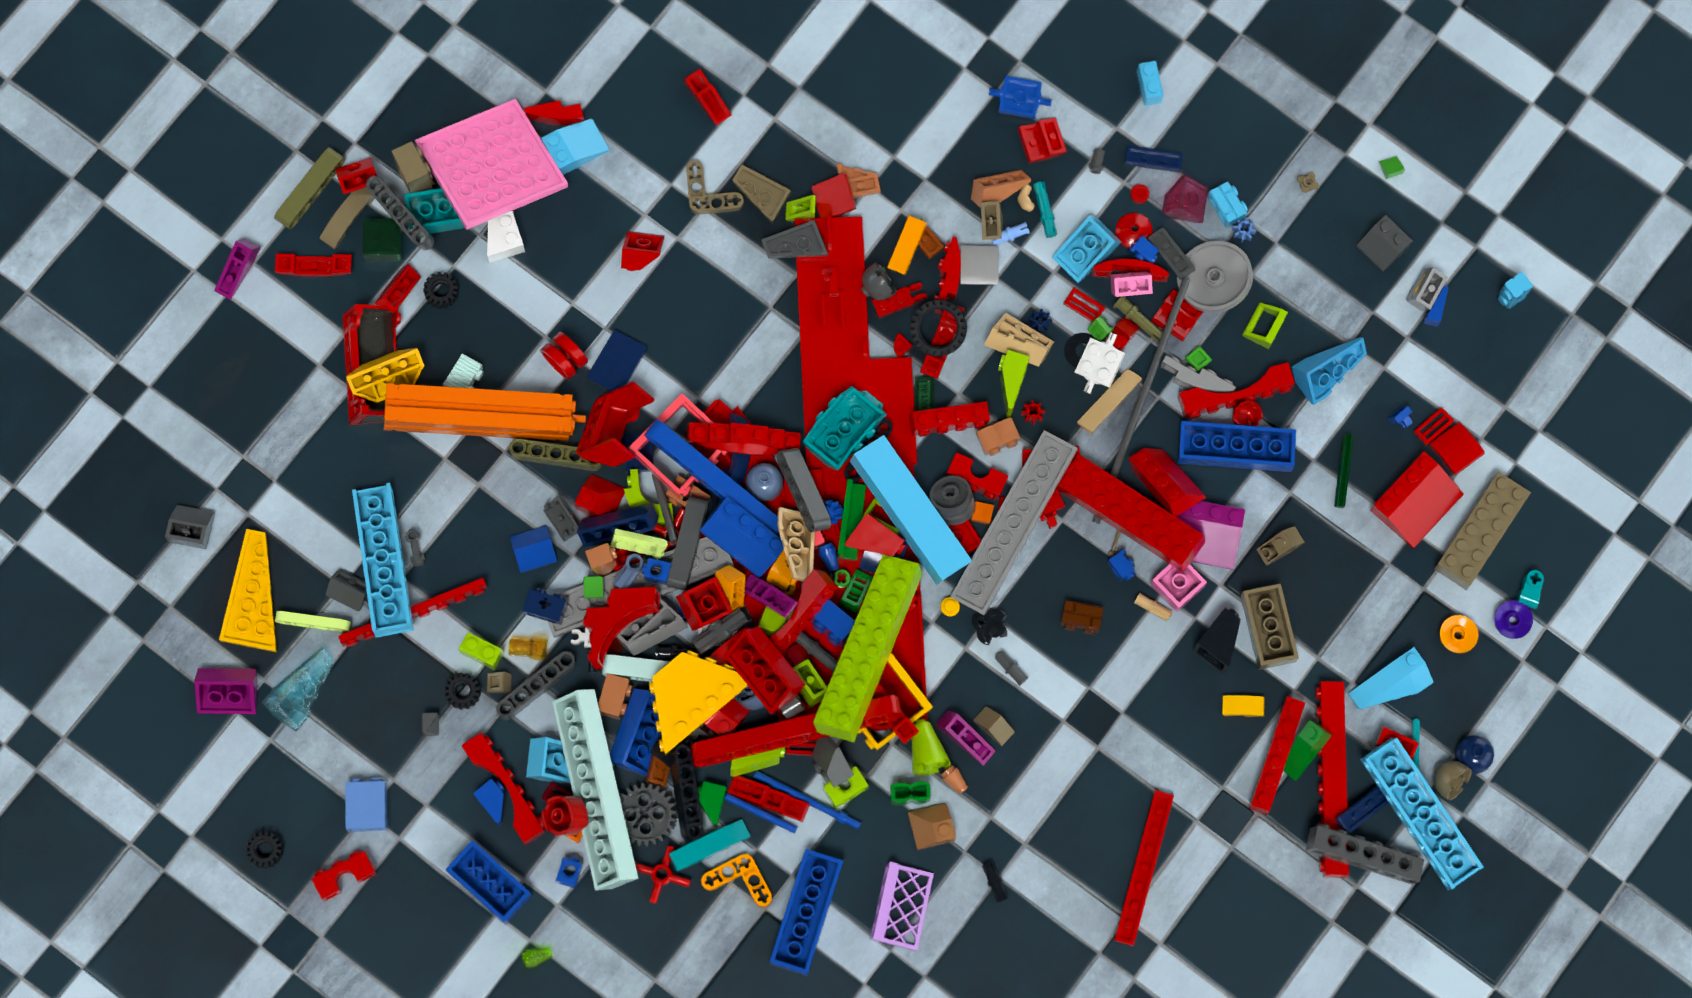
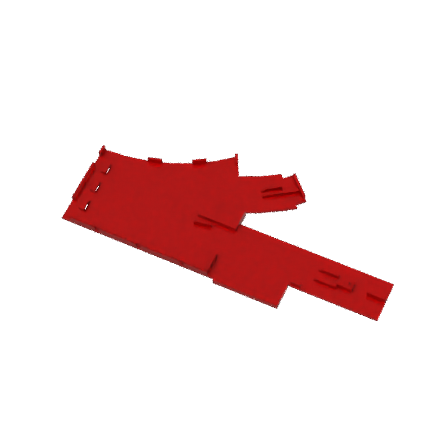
M827 215L826 218L794 219L795 227L814 220L828 253V256L796 257L805 437L816 423L815 419L821 411L825 412L829 408L827 405L832 398H838L841 393L851 386L857 391L866 390L883 404V412L887 414L884 419L890 420L893 425L892 433L887 440L915 479L914 465H917L916 435L912 436L909 421L911 413L914 412L911 357L870 359L867 299L861 289L863 287L862 275L865 271L862 216L831 218L830 215ZM720 399L715 400L703 412L714 423L729 424L730 414L734 413L745 418L747 424L751 425L738 406L732 411ZM887 424L884 426L880 425L881 430L878 434L880 437L884 430L888 431ZM687 430L686 434L683 436L685 440H687ZM870 439L868 445L877 439ZM690 443L707 459L717 450L701 446L697 443ZM805 446L806 465L824 505L825 501H838V504L844 509L847 486L844 472L853 454L839 470H834L822 463ZM728 452L726 455L721 454L717 458L719 462L715 466L723 472L724 469H730L732 452ZM750 455L748 469L741 485L743 489L747 491L745 485L746 476L749 470L757 464L770 463L781 472L772 455ZM856 469L853 472H848L849 478H857ZM783 474V490L780 495L772 501L760 502L777 517L779 507L799 511ZM862 478L856 483L866 485ZM867 485L862 517L875 498ZM876 504L871 515L896 528L884 509ZM838 519L837 524H831L829 529L820 531L825 540V545L832 543L833 547L836 546L837 556L842 519ZM701 533L700 539L706 537L704 534ZM908 545L903 560L919 563V559ZM858 549L856 561L838 559L840 568L838 570H846L850 574V580L856 569L873 577L875 575L859 569L865 550ZM814 550L813 569L829 573L818 555L819 550ZM731 558L735 569L745 574L746 581L753 573L734 558ZM773 564L759 579L768 582L766 579ZM838 575L837 582L841 583L842 581V583H845L846 576ZM858 578L855 579V580H857V581H859V582H861V583H863V584H865V585H866V583H867V582H865V581H863V580H861V579H858ZM797 580L795 592L789 597L798 603L801 591L800 581ZM919 582L914 594L918 598L916 602L917 607L911 613L907 612L891 653L927 699L921 584ZM853 585V587L863 591V589ZM847 587L837 588L829 600L855 621L863 601L857 613L844 609L839 604ZM849 592V594H851V595H854V596H856V597H858V598L860 597V596H858V595H856V594H853V593ZM744 594V605L755 627H757L766 607L747 594ZM810 622L803 629V632L814 642L820 643L819 646L839 661L845 644L842 648L839 645H832L827 640L829 637L824 633L819 634ZM793 642V643L789 646V648H791L792 646L796 645L797 642ZM810 655L812 657L809 660L828 688L833 672L814 656ZM886 663L878 683L888 695L898 697L901 711L910 718L922 708L888 663ZM798 694L806 706L804 707L805 710L798 713L794 718L818 712L821 702L810 708L802 695ZM778 710L779 722L788 720L780 712V710ZM927 713L918 720L925 719L928 722ZM886 723L867 727L869 731L892 730Z

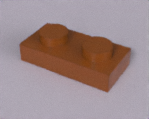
M926 225L918 247L930 260L944 250V246Z

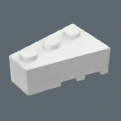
M512 211L488 221L487 257L489 263L525 252Z

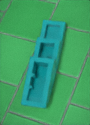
M741 819L671 852L669 857L678 872L709 859L713 855L749 839L751 836Z

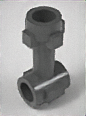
M411 529L407 532L405 539L406 542L410 543L413 557H410V562L413 563L414 567L424 565L425 557L420 555L418 545L419 539H421L420 534Z

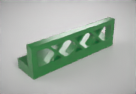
M847 479L837 559L856 561L858 549L847 547L844 544L862 520L866 485L855 484L852 479Z

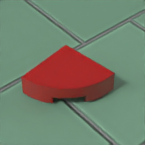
M898 333L894 341V353L897 358H902L913 345Z

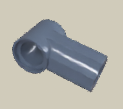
M631 554L627 557L626 563L612 584L619 589L630 588L639 573L642 572L645 563L640 555ZM633 560H640L638 568H631Z

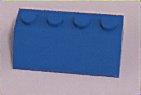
M728 496L717 504L699 530L758 578L767 571L784 549L780 537Z
M634 688L612 746L610 758L612 764L647 777L652 756L650 750L661 735V732H657L656 721L659 720L658 713H654L652 701H656L655 694H651L648 690Z

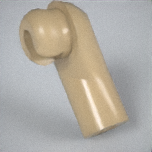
M1026 185L1019 193L1018 203L1023 210L1031 212L1035 207L1029 198L1032 187Z

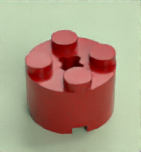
M551 797L545 803L547 804L545 810H542L543 825L547 831H550L555 836L576 835L587 827L589 823L586 806L580 797Z

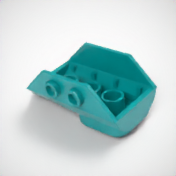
M852 386L841 393L838 398H832L827 405L829 408L825 412L821 411L815 419L816 423L803 440L807 449L816 458L834 470H839L854 452L862 449L864 446L863 441L866 438L870 439L875 434V428L887 415L883 412V404L866 390L857 391Z

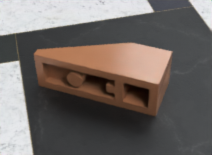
M1022 170L974 179L971 200L980 208L981 202H1002L1029 184L1031 178Z
M608 543L585 551L591 569L598 576L604 577L609 575L617 565L615 560L618 558L614 547L611 548Z

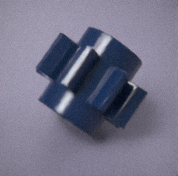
M1040 309V312L1037 313L1033 311L1032 316L1034 318H1029L1028 320L1029 323H1033L1031 328L1038 330L1039 333L1041 330L1048 331L1047 324H1052V320L1048 319L1050 313H1044L1043 309ZM1038 319H1042V324H1039Z

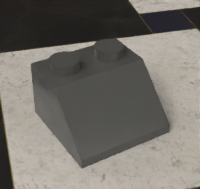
M1385 215L1371 228L1356 247L1384 272L1410 247L1413 240Z
M830 736L817 739L812 753V758L815 761L813 767L821 775L825 783L830 782L835 788L854 774L840 748Z

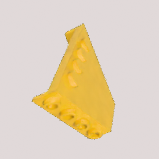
M687 650V653L681 652L652 677L653 682H649L651 694L655 693L656 701H652L654 713H658L659 720L656 721L657 732L662 733V740H659L661 752L665 751V755H667L670 750L748 686L738 672L734 671L733 666L724 664L723 667L716 664V660L708 657L705 660L698 658L699 654Z

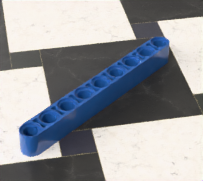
M658 419L653 422L644 434L649 441L721 500L728 496L780 537L777 527L778 517L667 425Z

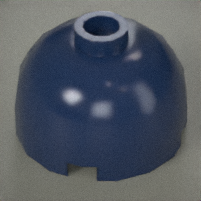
M1479 735L1467 736L1462 739L1456 746L1454 753L1456 761L1470 768L1472 775L1488 770L1493 763L1495 755L1490 741Z

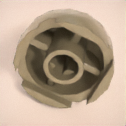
M1459 761L1446 762L1444 765H1439L1434 772V786L1445 799L1453 800L1463 791L1464 788L1461 786L1464 781L1466 783L1469 782L1472 770Z

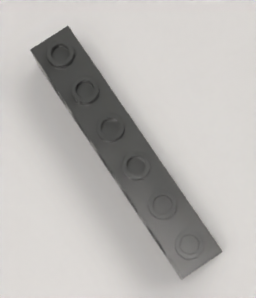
M1318 824V826L1310 828L1305 850L1411 885L1420 882L1424 859L1418 858V855L1415 853H1403L1396 847L1387 848L1377 841L1368 842L1362 836H1350L1343 830L1334 831L1324 824ZM1328 838L1331 839L1332 846L1328 844ZM1346 843H1347V844L1349 845V847H1350V851H1349V852L1346 850V847H1345ZM1364 849L1367 851V857L1363 854ZM1381 855L1384 856L1385 863L1382 862ZM1399 860L1402 862L1403 868H1400Z

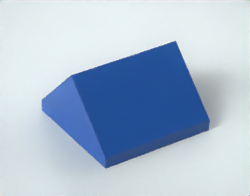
M547 526L510 536L520 573L557 562Z

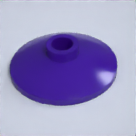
M1514 600L1507 601L1500 605L1495 612V627L1504 637L1519 639L1531 630L1533 615L1524 603ZM1510 617L1515 619V624L1509 622Z

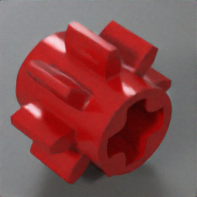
M1032 400L1030 405L1024 404L1023 407L1026 411H1022L1021 416L1026 417L1025 423L1029 421L1032 422V425H1035L1037 420L1042 422L1043 418L1040 415L1045 414V410L1040 409L1041 403L1037 405ZM1030 411H1036V414L1030 415Z

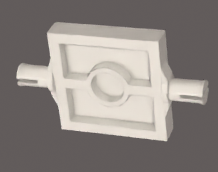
M1110 332L1106 342H1099L1090 338L1075 370L1076 374L1088 380L1083 390L1084 392L1091 394L1094 384H1101L1108 388L1111 387L1125 356L1124 352L1113 346L1117 337L1116 334Z

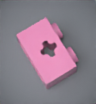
M1148 271L1110 274L1111 293L1115 297L1153 293L1152 275Z

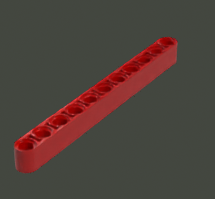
M889 695L872 699L860 729L901 718L902 713L898 697ZM817 713L699 741L691 745L694 766L705 767L829 737V735L817 732L813 723Z

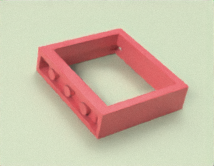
M683 393L657 418L666 424L684 407L700 423H714ZM648 427L629 447V450L678 498L681 495L686 496L692 490L691 485L695 481L699 482L695 477L691 475L678 488L639 452L649 441L644 436L645 432L649 429ZM716 450L708 460L716 465L719 462L717 458L721 454L726 455L728 452Z

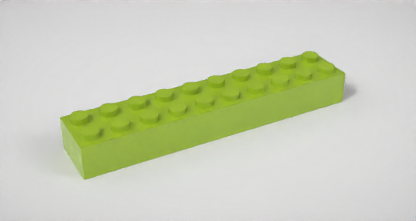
M882 555L813 723L818 733L850 742L855 741L922 577L919 563Z

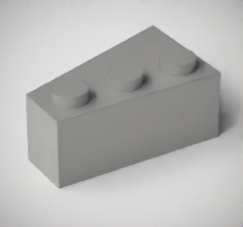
M660 598V610L658 613L640 617L627 625L616 637L621 645L635 656L688 627L682 617Z

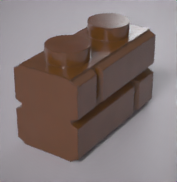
M1065 600L1060 625L1064 626L1065 630L1075 631L1076 629H1081L1085 634L1094 635L1095 632L1098 633L1100 630L1104 608Z

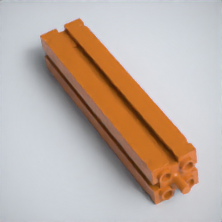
M387 383L384 430L568 441L569 436H573L575 422L585 423L586 415H574L576 401H572V395L570 394L560 395L554 393L408 384L395 385Z

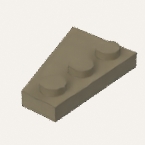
M742 164L732 180L739 190L772 224L791 193V190Z

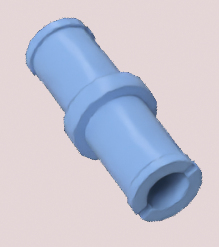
M1026 222L1011 228L1009 226L1006 227V230L1002 231V239L994 240L993 245L996 246L1009 240L1014 241V238L1029 234Z

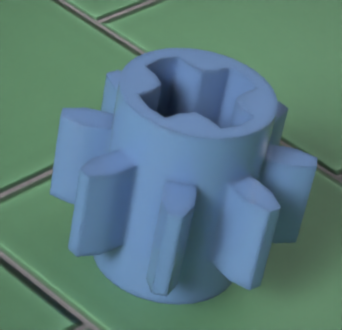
M1247 218L1244 221L1238 219L1236 222L1238 226H1233L1232 228L1233 231H1236L1234 238L1238 237L1241 239V242L1245 239L1251 241L1252 236L1250 234L1254 235L1256 233V230L1252 229L1254 222L1250 223Z

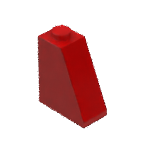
M867 513L844 545L895 556L896 554L900 555L905 549L906 545L904 543L906 540L873 515Z

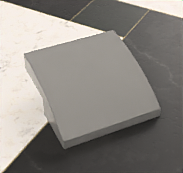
M960 245V284H998V246Z

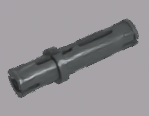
M802 631L795 642L808 651L807 654L814 656L834 673L838 661L819 646L820 643L814 642Z

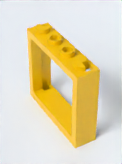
M890 653L887 660L888 665L922 708L909 718L914 723L929 712L933 706L893 654ZM867 727L858 731V734L863 733L867 738L864 740L871 750L874 748L876 751L897 736L892 731L877 742Z

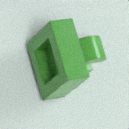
M1101 316L1096 318L1087 329L1095 340L1103 342L1113 330V326L1109 327L1106 323L1107 319H1102Z

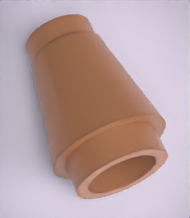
M951 765L940 774L943 777L942 780L958 792V794H961L968 788L957 767L955 768Z

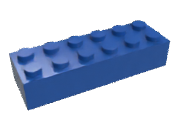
M1181 421L1179 426L1177 464L1292 472L1295 465L1296 430Z
M805 849L772 952L770 965L808 976L843 866V860Z

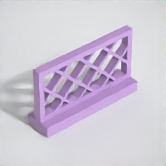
M894 862L886 863L870 935L871 941H879L917 951L934 873L898 865V863ZM899 870L906 871L910 877L903 884L898 879ZM920 875L928 877L927 885L921 889L915 880ZM912 881L918 891L909 896L903 886ZM901 888L906 898L897 903L893 897L894 891ZM920 893L923 903L916 908L911 897ZM908 900L913 910L904 915L899 905ZM896 907L902 917L893 922L889 913L890 910ZM915 912L919 921L918 924L912 927L906 917ZM904 919L909 929L900 934L895 924ZM891 926L897 934V937L892 940L884 938L886 929ZM909 931L915 937L913 945L906 944L902 937Z

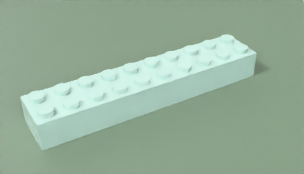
M595 689L576 690L552 701L573 795L582 798L587 809L589 823L582 830L595 891L614 889L638 879Z

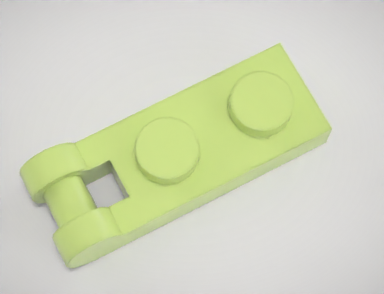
M615 529L610 546L651 555L654 559L661 560L668 543L661 538Z

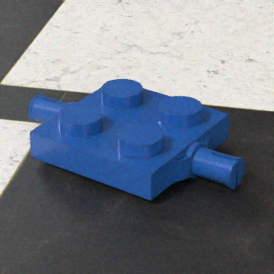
M1005 76L1004 85L1001 87V90L990 87L988 94L999 97L1000 106L998 113L1035 119L1036 111L1040 105L1051 107L1052 99L1041 97L1042 82Z

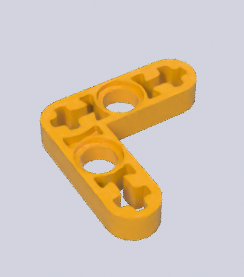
M742 854L702 876V886L708 891L715 890L742 876L757 906L765 908L772 902V895L756 863L748 854ZM742 859L750 860L749 867L745 868V866L738 868L740 873L737 874L733 863L736 862L738 866L742 864ZM725 867H730L733 870V875L729 878L722 875V870ZM719 871V876L723 881L719 882V879L713 882V886L706 885L707 877L710 876L713 879L717 877L715 872ZM753 875L758 876L760 879V883L757 886H751L748 882L749 878ZM764 886V889H761V891L764 896H769L766 899L767 902H759L758 899L760 898V895L758 891L754 894L753 890H758L759 888Z

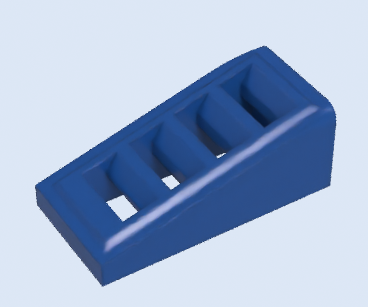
M1444 286L1441 289L1432 308L1424 319V324L1435 327L1439 326L1448 293V286Z

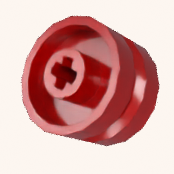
M559 332L552 338L554 345L547 343L540 349V352L563 378L570 380L576 374L574 366L582 369L588 363V359L568 336Z

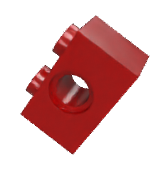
M371 157L335 169L343 194L365 188L367 180L370 177L377 176Z

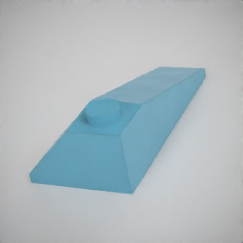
M1413 647L1349 692L1348 695L1360 710L1405 696L1418 694L1434 682L1425 661Z

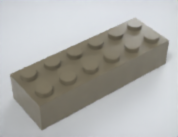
M1498 471L1434 570L1467 590L1531 492Z

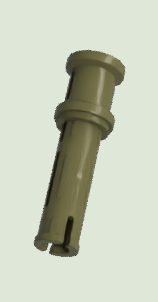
M1121 296L1113 308L1119 309L1126 319L1134 321L1158 342L1163 331L1139 311L1137 305H1133L1128 301L1126 296Z

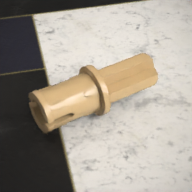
M1139 593L1134 604L1149 611V614L1153 613L1165 621H1168L1172 615V611L1158 604L1157 600L1153 601L1142 593Z

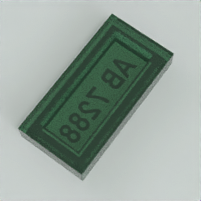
M915 377V411L934 409V378Z

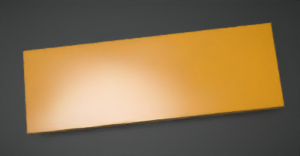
M910 215L908 216L887 268L906 275L927 222Z

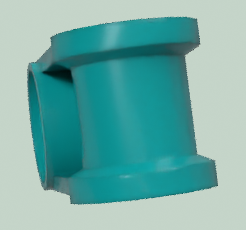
M1533 570L1524 576L1517 596L1518 602L1524 603L1527 607L1536 609L1538 606L1544 582V576L1540 571ZM1532 576L1534 577V580L1537 581L1534 584L1532 583V579H1530Z

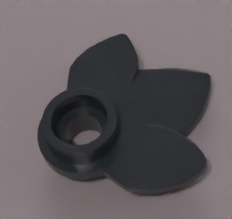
M991 609L985 616L976 613L972 618V625L977 630L978 640L985 645H989L992 637H1006L1007 630L1002 621L1007 617V614L999 609ZM983 618L985 623L979 624L978 619Z

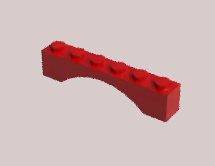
M1286 362L1270 367L1258 382L1237 392L1214 393L1197 387L1179 392L1177 398L1184 419L1188 417L1195 419L1206 412L1208 414L1216 413L1220 408H1234L1238 403L1247 400L1255 401L1256 398L1260 397L1267 399L1278 392L1280 394L1288 393L1293 388L1295 381L1289 363Z
M813 569L802 583L800 598L793 615L778 632L768 637L782 655L797 640L798 635L810 624L812 618L821 611L822 606L834 595L838 588L826 572Z
M1289 696L1285 698L1271 745L1248 809L1264 815L1270 812L1306 702Z
M479 733L462 744L463 750L473 765L493 773L508 789L514 805L513 827L524 845L526 846L543 835L545 832L540 816L535 817L533 814L535 808L529 800L525 801L522 797L525 793L519 784L515 786L511 780L514 776L509 768L504 769L501 763L504 760L499 752L494 753L491 749L493 743L488 735L484 737L482 733Z

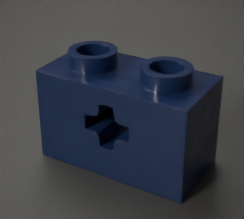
M535 588V590L529 589L522 611L524 615L561 625L568 602L560 594L554 593L552 596L546 594V591L540 588ZM548 602L550 607L546 606L544 609L542 604H546Z

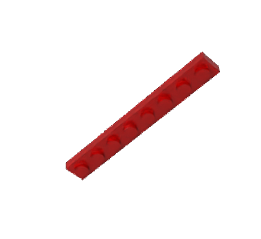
M480 578L411 606L412 619L426 617L430 615L431 611L436 609L438 611L446 609L448 604L453 602L461 603L468 596L483 594L484 590L487 589L484 579ZM369 623L338 637L343 647H352L358 643L357 641L364 638L369 640L374 638L375 635L372 631V625Z
M1158 790L1154 792L1115 935V942L1134 946L1174 795Z

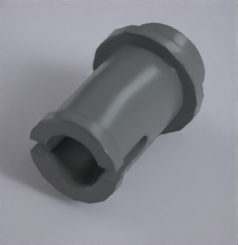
M1093 150L1092 162L1089 164L1091 173L1100 174L1103 171L1104 150Z

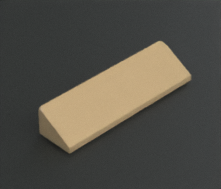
M1127 369L1077 421V424L1092 435L1141 383L1142 378Z

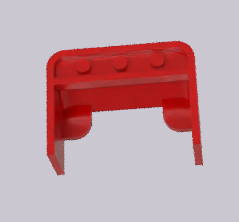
M635 382L600 396L592 406L576 454L582 459L611 467L619 466L633 459L635 454L620 443L626 424L636 421L640 415L641 407L653 403L655 399Z

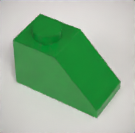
M703 781V785L698 786L699 803L713 827H717L727 788Z

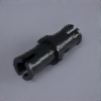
M994 862L983 865L982 868L988 880V887H991L996 902L1008 899L1002 884V877H999Z

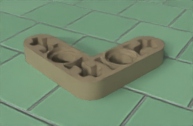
M692 160L687 164L690 210L694 214L732 212L742 209L744 199L738 192L705 195L704 173L701 162ZM692 166H696L698 169L697 178L693 177ZM699 183L702 186L701 190L693 191L691 189L692 184ZM724 198H727V202H729V203H727V204H728V207H725V199H724ZM733 198H737V201H740L738 205H734L732 202ZM714 199H719L722 201V205L715 208L711 205V202ZM706 200H708L709 208H706V205H700L699 209L693 206L696 205V201H700V204H706Z

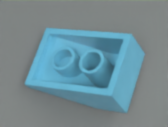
M592 119L557 129L541 138L563 175L610 151Z
M1088 216L1052 258L1079 283L1092 272L1094 266L1102 263L1118 247L1121 241L1096 216Z

